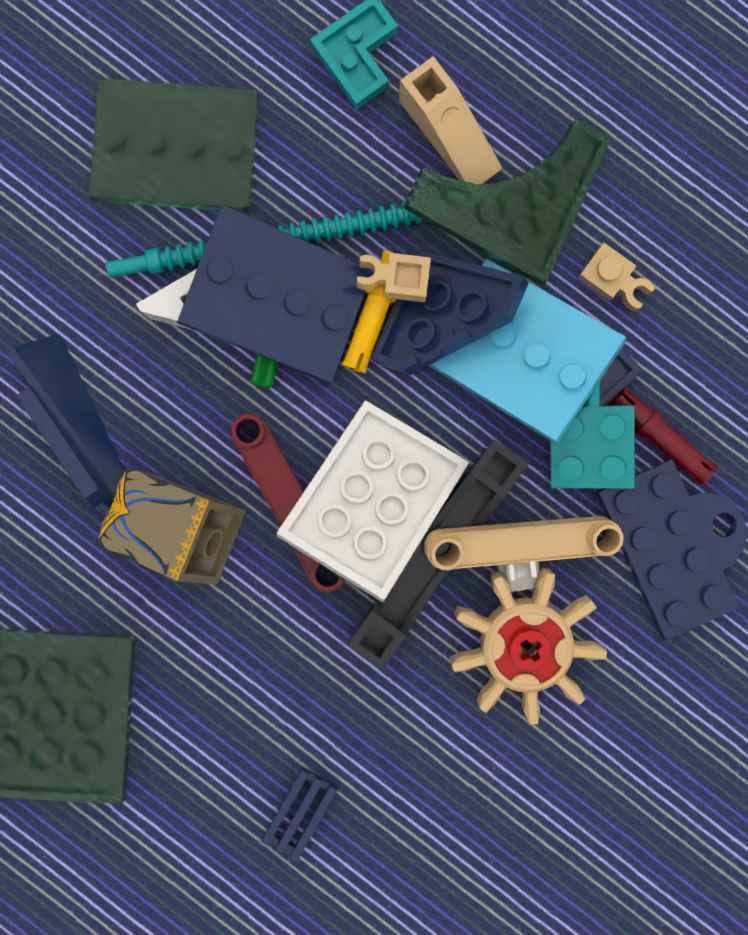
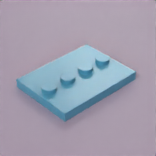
M488 259L482 265L512 273ZM529 283L512 322L428 366L557 445L626 343V337Z

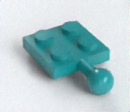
M599 381L558 444L556 445L550 441L551 488L635 489V405L601 406Z

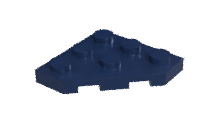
M418 249L416 256L431 258L425 302L396 299L370 359L378 365L411 375L513 321L529 284L524 276Z

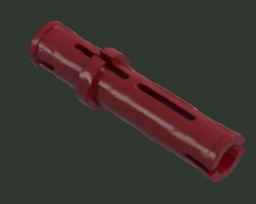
M627 387L623 388L614 397L615 401L612 400L608 405H635V434L640 438L645 436L694 478L699 485L706 483L714 475L710 471L716 472L718 470L716 463L708 459L661 418L662 413L658 409L654 408V410H651L630 392Z

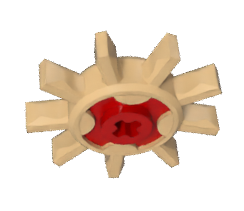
M542 567L536 579L532 598L513 599L510 586L498 571L490 574L492 589L498 596L501 605L489 617H484L472 609L457 606L454 612L456 619L465 627L481 632V647L462 651L449 657L454 672L467 671L487 665L492 677L481 689L476 699L479 709L487 713L496 704L503 691L509 688L522 692V709L529 724H538L540 713L538 691L547 689L554 684L562 689L567 698L580 705L585 700V697L578 684L566 675L572 659L601 660L607 657V650L600 643L575 641L570 629L572 625L587 617L597 608L593 601L585 595L558 612L548 604L555 587V574L547 568ZM525 640L533 644L528 650L520 645Z

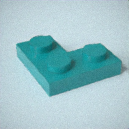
M365 0L310 39L311 48L356 110L389 88V80L369 53L398 34V25L380 0Z

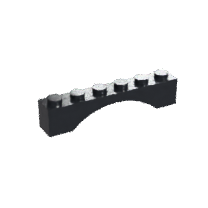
M495 439L488 442L441 508L385 601L381 602L376 599L350 635L347 643L348 647L380 670L384 668L448 572V570L434 567L425 556L423 548L427 535L436 529L482 526L528 465L526 461ZM446 542L441 544L436 550L435 556L445 555L450 550L452 543Z

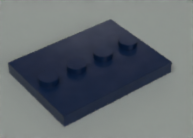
M221 205L176 323L329 384L333 381L365 294V290L357 287V277H371L373 270L359 267L360 265Z

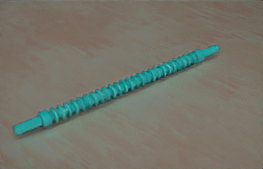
M499 188L461 196L459 192L447 193L445 199H441L437 195L435 196V201H429V198L426 197L424 198V203H418L415 199L410 206H407L406 202H402L399 208L391 204L388 210L380 206L377 212H373L372 208H369L366 214H362L360 210H357L355 216H351L349 212H346L344 218H340L338 214H335L333 220H328L324 216L322 222H317L313 218L311 224H306L302 220L298 227L290 223L289 228L284 229L282 225H279L278 229L306 242L315 240L318 244L320 243V238L326 237L327 241H331L334 235H337L338 239H342L345 233L353 237L356 231L364 235L367 229H371V232L375 233L378 227H382L384 231L387 230L389 225H393L395 229H398L400 223H404L408 227L410 221H415L419 225L421 224V219H427L430 223L432 222V217H438L439 220H443L444 215H448L451 219L461 217L464 211L502 205V194ZM202 239L199 240V245H193L192 242H188L185 248L181 244H177L175 250H171L170 246H166L165 251L162 252L159 248L147 249L145 255L106 262V270L108 276L112 278L149 271L151 274L163 273L165 267H169L173 271L175 265H180L184 269L186 268V263H191L195 267L197 266V261L201 259L206 243Z

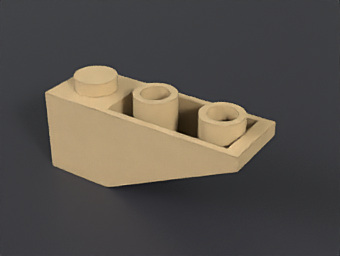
M434 56L400 80L399 102L469 194H472L502 171L501 164L462 94Z

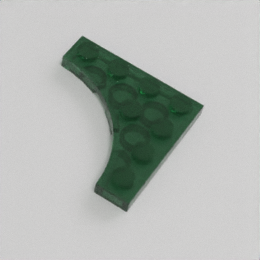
M577 119L571 122L556 148L536 167L516 178L493 184L479 185L472 182L455 180L425 167L420 170L403 208L538 285L545 284L611 138L583 120Z

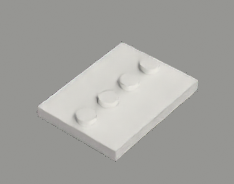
M365 400L278 530L277 537L376 599L384 602L463 475L469 462Z

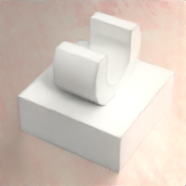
M539 561L497 565V571L508 582L511 592L534 589L536 579L540 573Z

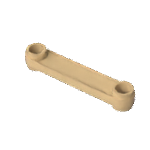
M592 516L436 529L425 538L423 549L425 556L434 567L441 570L527 563L531 561L610 556L620 550L624 537L620 527L607 517ZM606 529L607 531L604 538L601 541L597 542V537L600 534V532ZM446 542L452 543L450 550L445 555L435 556L436 550L441 544Z

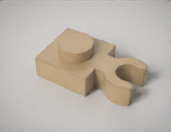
M606 243L600 246L578 276L579 280L608 301L613 299L616 293L621 295L624 306L635 312L643 304L634 298V289H639L646 295H649L655 289L649 280L644 278L634 279L630 276L636 265Z
M390 253L389 263L384 264L375 256L362 255L360 256L359 267L370 268L374 271V274L368 278L357 277V287L362 290H373L379 285L386 286L385 298L425 302L431 258Z

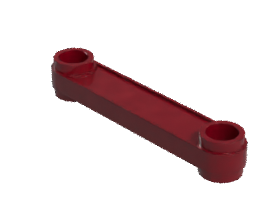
M246 413L240 415L231 426L232 439L278 523L282 526L304 493V490L266 422L255 414ZM250 421L257 422L260 428L258 438L254 442L244 443L240 436L242 426ZM292 546L312 584L317 589L323 592H332L338 590L343 585L345 579L341 576L335 583H323L317 574L318 567L321 564Z

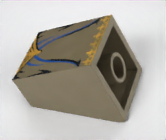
M127 466L123 477L117 484L116 495L109 513L101 524V533L96 544L173 580L217 585L247 510L149 472Z

